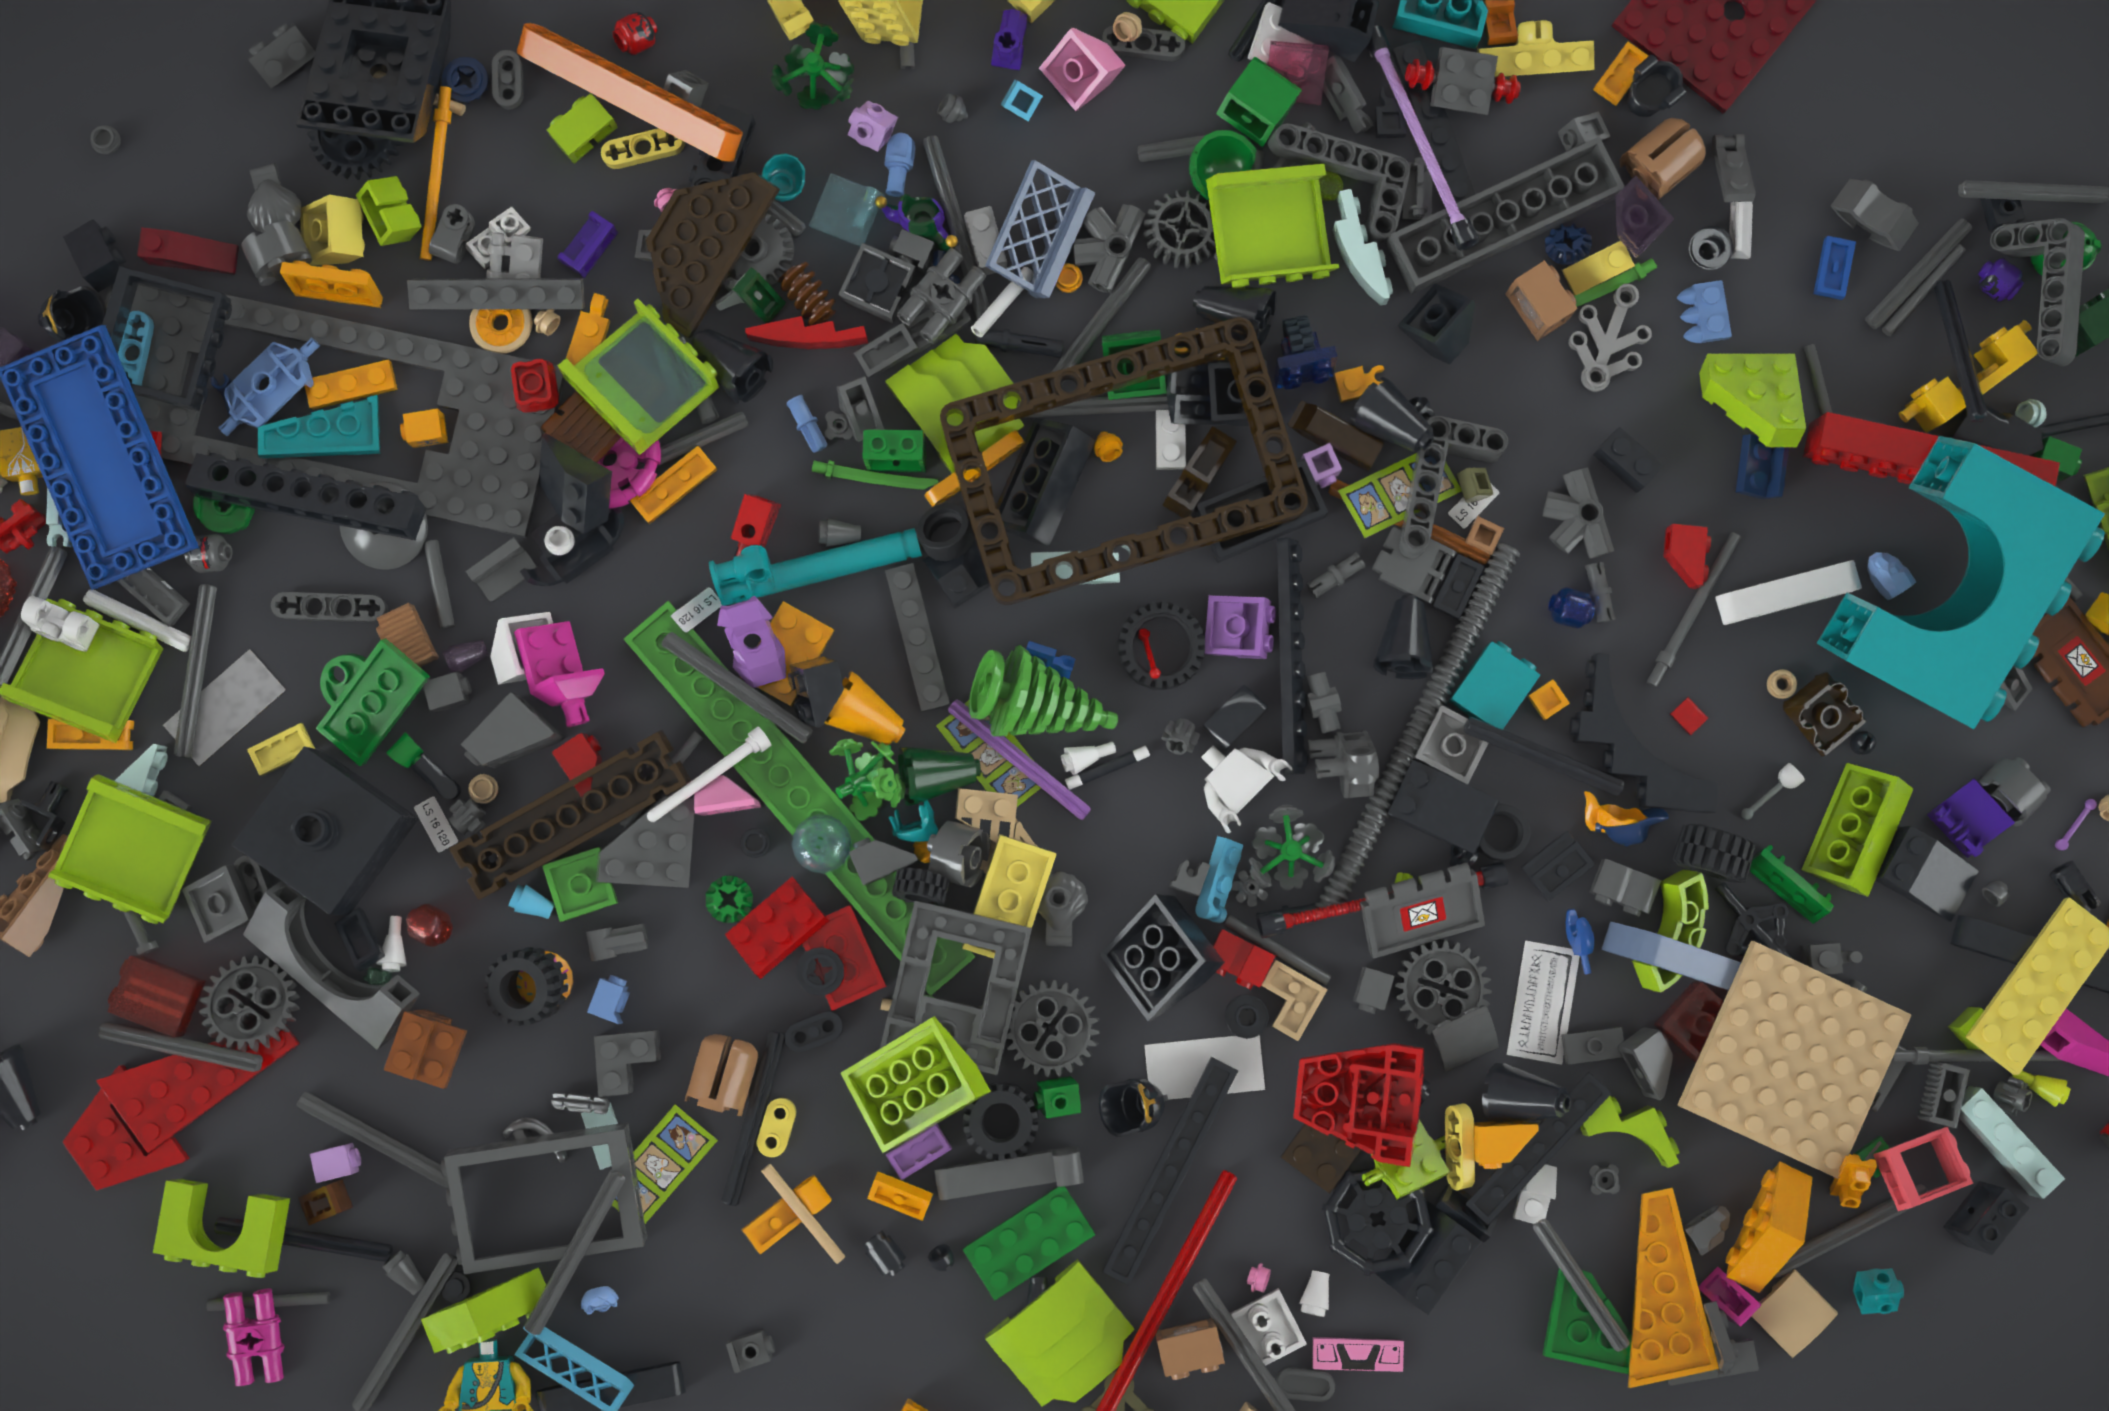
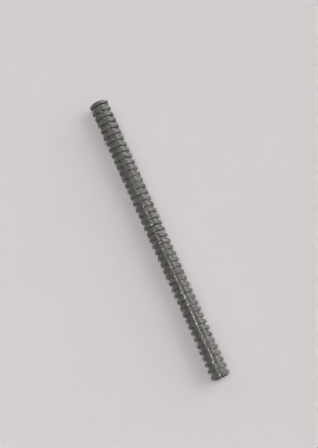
M1497 543L1495 547L1497 551H1494L1491 555L1493 559H1489L1487 562L1489 567H1485L1483 570L1485 575H1481L1479 578L1481 583L1475 586L1477 591L1471 594L1473 599L1467 602L1469 607L1464 608V616L1460 617V624H1456V632H1452V640L1447 642L1448 648L1443 650L1444 656L1439 658L1440 664L1435 666L1436 672L1430 676L1432 680L1426 684L1428 688L1422 691L1423 698L1420 697L1418 699L1419 706L1416 705L1414 707L1415 714L1412 713L1410 715L1411 722L1406 723L1407 730L1402 731L1403 738H1399L1397 741L1399 746H1395L1393 749L1395 754H1391L1389 757L1391 762L1385 765L1387 770L1381 773L1383 778L1377 781L1379 784L1378 788L1374 787V796L1369 797L1370 803L1365 805L1366 811L1361 813L1362 819L1357 821L1358 827L1353 829L1354 835L1349 837L1350 843L1345 845L1344 849L1346 851L1341 853V861L1336 862L1338 867L1336 870L1333 869V877L1327 880L1329 885L1323 888L1325 890L1324 895L1320 894L1319 896L1321 899L1320 903L1316 902L1315 904L1317 909L1330 905L1333 906L1334 904L1337 905L1348 900L1346 895L1348 892H1352L1353 889L1350 887L1352 884H1356L1355 877L1360 876L1361 872H1359V869L1364 868L1365 864L1363 862L1368 860L1369 856L1367 854L1373 850L1372 844L1377 842L1376 836L1381 834L1380 828L1385 826V818L1388 819L1390 816L1388 812L1412 760L1418 761L1414 757L1440 705L1447 703L1445 698L1451 695L1450 688L1455 687L1454 680L1459 679L1458 672L1463 671L1462 664L1467 663L1466 656L1471 655L1472 651L1470 648L1475 647L1476 643L1474 640L1479 639L1480 635L1478 632L1483 631L1484 627L1482 624L1487 623V615H1491V607H1495V599H1499V591H1503V583L1508 581L1507 575L1512 573L1511 567L1516 565L1515 559L1520 557L1519 551L1505 543Z

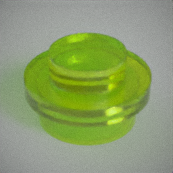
M1326 172V175L1319 179L1322 200L1333 201L1338 198L1339 192L1343 191V181L1338 174Z

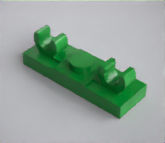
M1768 845L1753 857L1749 871L1812 924L1831 912L1834 907L1829 902L1831 894L1827 893L1825 896H1822L1817 892L1819 884L1811 885L1792 868L1787 867L1784 864V855L1777 858L1771 853L1772 845Z

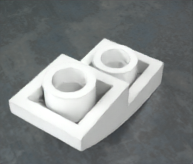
M510 207L491 220L489 228L468 241L466 249L486 269L490 266L491 254L488 253V244L492 243V232L504 233L503 244L511 245L512 235L525 236L531 227L513 207Z

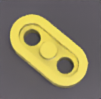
M777 1098L771 1101L766 1108L757 1138V1147L764 1156L777 1157L787 1148L797 1113L794 1103L787 1098ZM777 1108L785 1110V1118L779 1119L776 1117L775 1111ZM768 1137H774L777 1140L776 1147L770 1148L767 1145Z

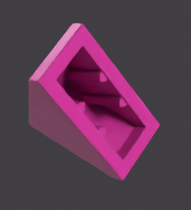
M1717 1267L1698 1286L1699 1291L1710 1302L1717 1301L1719 1310H1724L1727 1319L1741 1327L1761 1307V1304L1734 1280L1726 1277L1727 1274Z

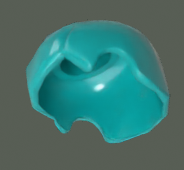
M787 153L777 154L764 165L761 176L780 188L774 200L780 202L794 200L802 192L805 185V168L797 157Z

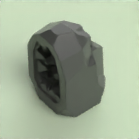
M1716 1205L1685 1224L1683 1227L1685 1237L1699 1255L1706 1254L1724 1241V1233L1729 1228L1730 1213L1726 1207Z

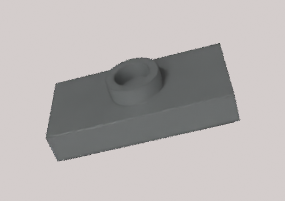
M1622 1027L1561 1034L1565 1064L1567 1065L1623 1058L1617 1047L1624 1042Z

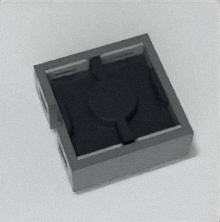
M862 243L838 294L839 299L846 304L893 324L902 305L900 295L902 291L908 292L916 274V267Z

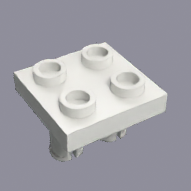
M1279 1288L1230 1313L1265 1366L1307 1344Z

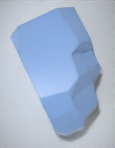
M1876 552L1869 557L1867 570L1870 580L1879 593L1887 600L1896 597L1916 583L1908 568L1903 566L1898 558L1889 553Z

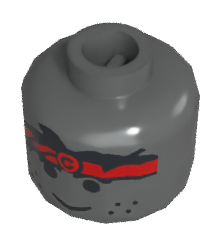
M219 534L195 536L199 548L184 554L187 564L199 573L223 571L232 559L233 552L230 544Z

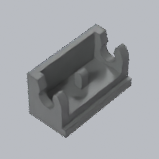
M1186 860L1179 865L1175 878L1170 881L1168 887L1195 897L1200 896L1210 864L1205 862L1199 863L1193 876V869H1188L1186 872L1189 866V860Z

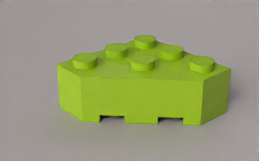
M1707 354L1699 373L1702 398L1710 404L1716 403L1727 412L1726 416L1743 429L1747 427L1759 436L1758 440L1765 446L1797 447L1806 430L1795 354Z
M539 1267L421 1319L434 1353L446 1349L447 1353L450 1354L477 1342L481 1343L494 1337L495 1333L501 1330L505 1331L520 1324L519 1317L525 1315L528 1319L546 1287Z

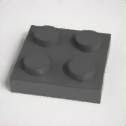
M233 864L225 865L182 889L204 943L212 942L250 922L254 914Z

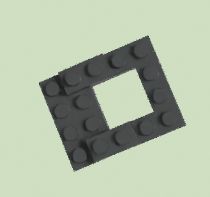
M915 900L880 1048L935 1016L974 1061L981 1072L998 1075L1032 927ZM938 937L996 951L982 1008L925 995Z

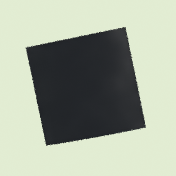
M1197 365L1166 375L1167 402L1172 424L1225 425L1211 422L1208 365Z

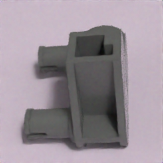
M1367 730L1354 733L1337 732L1332 739L1308 740L1309 759L1335 756L1333 759L1315 760L1317 779L1339 776L1340 789L1344 798L1374 796V782L1379 778V764L1376 749Z

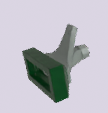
M752 267L739 280L731 277L726 279L724 285L729 293L716 301V307L720 311L739 303H745L765 324L770 323L786 304L760 273Z

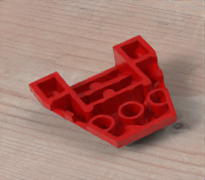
M1392 1043L1301 1058L1299 1060L1293 1118L1326 1135L1332 1134L1346 1141L1345 1145L1353 1149L1355 1146L1371 1154V1158L1378 1162L1410 1167L1419 1123L1424 1078V1048Z

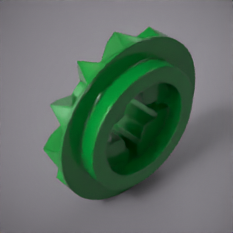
M723 876L712 882L706 892V907L712 917L723 923H735L742 920L748 915L753 905V894L749 885L741 878L735 876ZM720 890L727 894L738 890L734 901L739 908L736 909L734 906L726 905L720 909L724 901Z

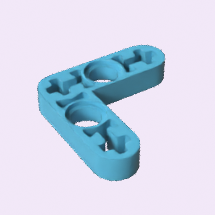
M141 311L130 312L118 352L126 375L132 379V384L142 386L154 331L153 320ZM141 319L145 326L144 328L139 327L137 331L132 326L134 322L137 323ZM137 334V337L142 339V342L140 343L137 340L129 339V337L132 336L136 338ZM130 346H137L140 350L138 358L128 361L125 357L126 350Z

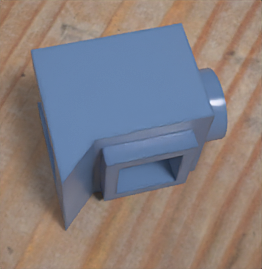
M610 975L609 979L600 978L587 1013L616 1024H622L623 1021L619 1013L623 1012L630 992H627L628 986H625L627 981Z

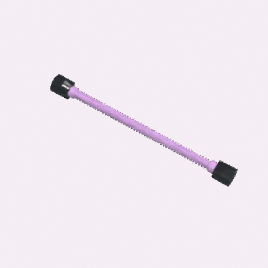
M1374 26L1371 40L1366 48L1371 58H1376L1377 62L1382 66L1414 140L1419 147L1423 160L1429 169L1437 191L1442 198L1443 204H1445L1444 206L1450 217V232L1454 243L1459 251L1467 250L1479 242V237L1470 219L1464 218V215L1458 210L1456 201L1451 194L1444 175H1442L1440 166L1435 159L1421 124L1391 62L1389 53L1390 43L1382 26Z

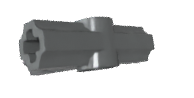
M1123 204L1115 223L1102 207L1095 208L1084 218L1082 225L1092 238L1076 239L1073 243V257L1075 267L1096 265L1088 281V284L1094 287V289L1103 293H1112L1146 216L1140 208ZM1119 244L1125 250L1122 253H1113L1110 250V246Z
M1588 467L1563 475L1569 496L1548 491L1544 503L1542 517L1563 521L1549 536V539L1566 554H1569L1583 539L1589 559L1614 552L1603 516V507L1598 501ZM1590 506L1595 510L1596 518L1593 521L1585 520L1582 517L1581 510L1583 507Z

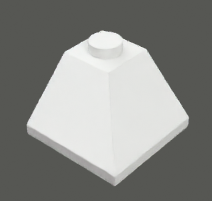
M550 612L501 618L498 620L490 656L498 685L527 680L514 631L519 628L553 624Z

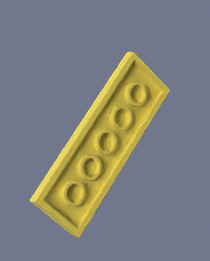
M2070 897L2063 899L1965 1037L2013 1075L2020 1074L2109 948V927Z

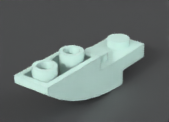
M1351 189L1340 191L1337 203L1342 220L1335 221L1332 229L1339 251L1349 271L1364 291L1380 306L1386 305L1390 295L1393 294L1390 278H1385L1383 267L1386 266L1384 252L1382 249L1378 250L1376 242L1365 244L1368 241L1365 225H1360L1358 214H1361V207L1358 197H1353Z

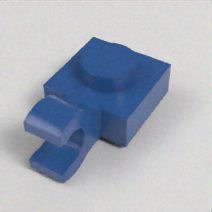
M1031 641L1028 642L1026 649L1030 652L1031 656L1041 659L1046 667L1050 666L1055 669L1061 678H1070L1075 658L1067 655L1055 657L1056 649Z

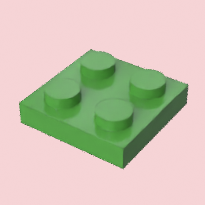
M601 847L542 865L560 922L618 904L613 884L596 882L598 852L602 850Z

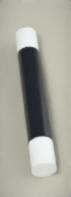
M1145 745L1065 779L1066 785L1069 790L1145 759L1150 756V753Z

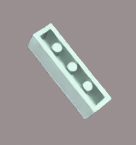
M1969 1086L1965 1090L1959 1119L2030 1196L2044 1199L2065 1178L1982 1088Z

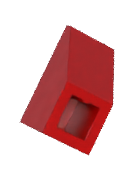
M1671 524L1666 528L1663 557L1690 589H1697L1703 586V582L1707 581L1709 567L1705 565L1706 553H1709L1711 547V536H1707L1708 527Z

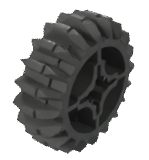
M1175 190L1174 199L1166 193L1163 195L1164 203L1160 200H1155V209H1148L1147 215L1151 219L1144 220V227L1148 228V230L1144 231V238L1151 239L1147 243V248L1153 249L1157 247L1153 256L1159 258L1163 254L1164 265H1167L1170 259L1174 260V268H1178L1180 261H1184L1186 269L1190 268L1192 259L1195 264L1200 265L1202 263L1200 255L1209 259L1211 257L1209 249L1216 250L1211 210L1208 211L1210 209L1209 200L1202 204L1201 194L1196 195V198L1192 199L1190 190L1186 191L1185 197H1181L1180 191ZM1181 209V213L1177 218H1167L1166 221L1162 220L1169 212ZM1190 211L1202 219L1205 227H1201V224L1191 220ZM1183 218H1185V226L1187 227L1182 241H1180V233L1178 231L1180 225H1182ZM1159 231H1163L1164 235L1171 236L1174 239L1175 248L1168 245L1162 239ZM1204 238L1197 246L1183 250L1187 241Z

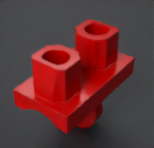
M19 499L12 505L11 511L14 514L8 520L0 517V549L6 554L21 545L30 550L34 547L31 537L38 533L37 530L46 524L45 515L24 500Z

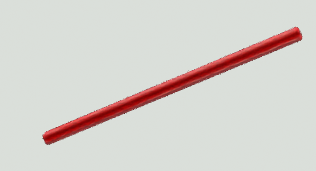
M1223 1170L1096 1411H1116L1237 1181V1176L1231 1172Z

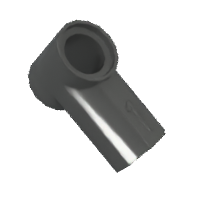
M644 924L612 929L611 927L586 932L591 962L614 958L618 954L649 949L648 936Z

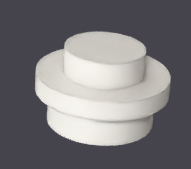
M555 526L547 532L544 542L546 548L552 554L564 555L573 548L575 538L567 527Z

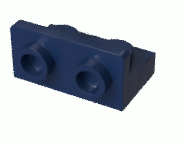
M1752 434L1743 435L1736 493L1759 499L1782 497L1785 487L1789 447H1767L1758 440L1759 436Z

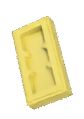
M299 723L247 750L259 776H264L294 761L304 746L313 749L315 747L304 724Z

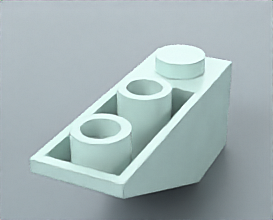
M158 744L151 745L115 781L153 797L158 787L157 776L167 762L168 755L166 751L168 747Z

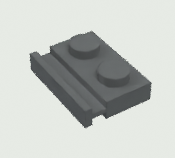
M1717 1301L1706 1303L1703 1308L1719 1367L1717 1372L1719 1376L1729 1374L1738 1357L1737 1345L1734 1339H1729L1726 1329L1729 1325L1724 1310H1719Z

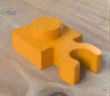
M1363 366L1334 373L1333 377L1340 403L1359 399L1373 382L1377 385L1382 383L1378 382L1374 375L1383 372L1384 366H1375L1366 374L1364 373Z

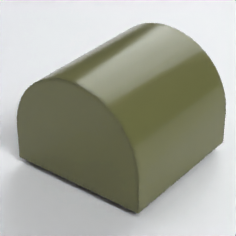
M1467 468L1457 473L1466 503L1480 501L1493 495L1486 468Z

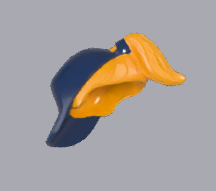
M1584 792L1586 798L1585 822L1588 829L1599 833H1606L1612 841L1626 847L1645 842L1651 825L1669 819L1668 813L1661 808H1650L1641 811L1638 808L1624 809L1612 804L1600 806L1596 797L1591 792Z

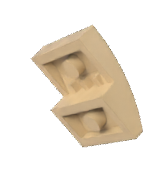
M1793 1269L1772 1286L1771 1293L1759 1301L1761 1307L1752 1317L1793 1358L1838 1315V1312L1796 1269Z

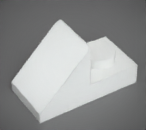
M1545 1164L1518 1193L1513 1213L1514 1219L1532 1224L1541 1219H1546L1550 1199L1556 1198L1557 1167Z

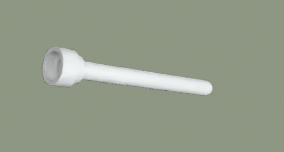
M760 727L753 729L748 733L749 737L745 739L743 745L647 813V819L651 822L657 821L750 753L754 752L756 754L758 751L762 753L772 744Z

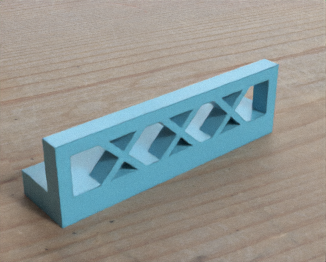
M546 1327L543 1328L539 1335H533L525 1330L528 1335L514 1354L517 1358L603 1411H618L634 1387V1384L626 1376ZM536 1339L544 1344L545 1356L532 1359L526 1355V1352ZM549 1348L556 1351V1353L550 1354ZM560 1357L567 1358L569 1371L558 1374L553 1372L551 1360ZM546 1361L547 1367H545L544 1365H542V1364H540V1363ZM573 1363H575V1364H577L578 1366H580V1368L574 1369V1364H573ZM588 1371L592 1374L594 1385L582 1389L577 1387L575 1375ZM569 1376H570V1377H571V1382H569L568 1380H566L565 1377H569ZM598 1378L604 1381V1383L599 1384ZM614 1387L620 1391L611 1406L601 1401V1389ZM595 1391L596 1398L589 1393Z

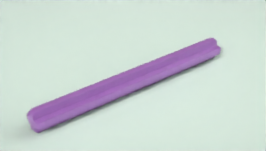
M956 699L948 708L950 714L1077 818L1083 820L1089 814L1091 809L1086 803L1004 736H992L990 732L991 726L983 719L971 718L969 708L960 700Z

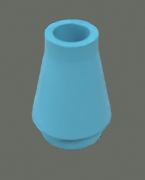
M518 884L508 906L514 908V912L549 919L554 908V902L549 901L528 885L523 887Z

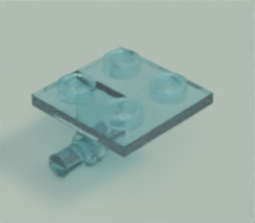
M831 173L809 227L860 247L862 243L865 244L879 210L875 205V200L877 197H884L885 195L873 187H866Z

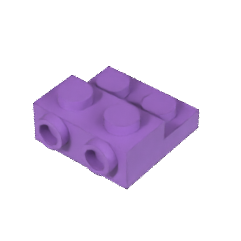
M1209 595L1204 654L1267 659V652L1271 653L1274 646L1273 636L1269 635L1270 623H1274L1276 619V608L1271 606L1272 601L1265 597Z

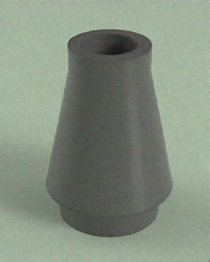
M831 518L819 521V544H825L826 547L857 543L861 540V525H853Z
M401 1250L396 1252L382 1266L386 1271L385 1275L408 1290L412 1295H415L426 1284L409 1254H404Z

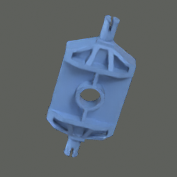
M311 337L299 350L272 342L225 388L224 396L230 408L229 414L231 416L218 427L221 432L229 436L242 423L255 428L263 426L304 385L310 388L313 387L314 383L307 360L320 347V344ZM269 377L268 387L260 390L259 384L261 380Z

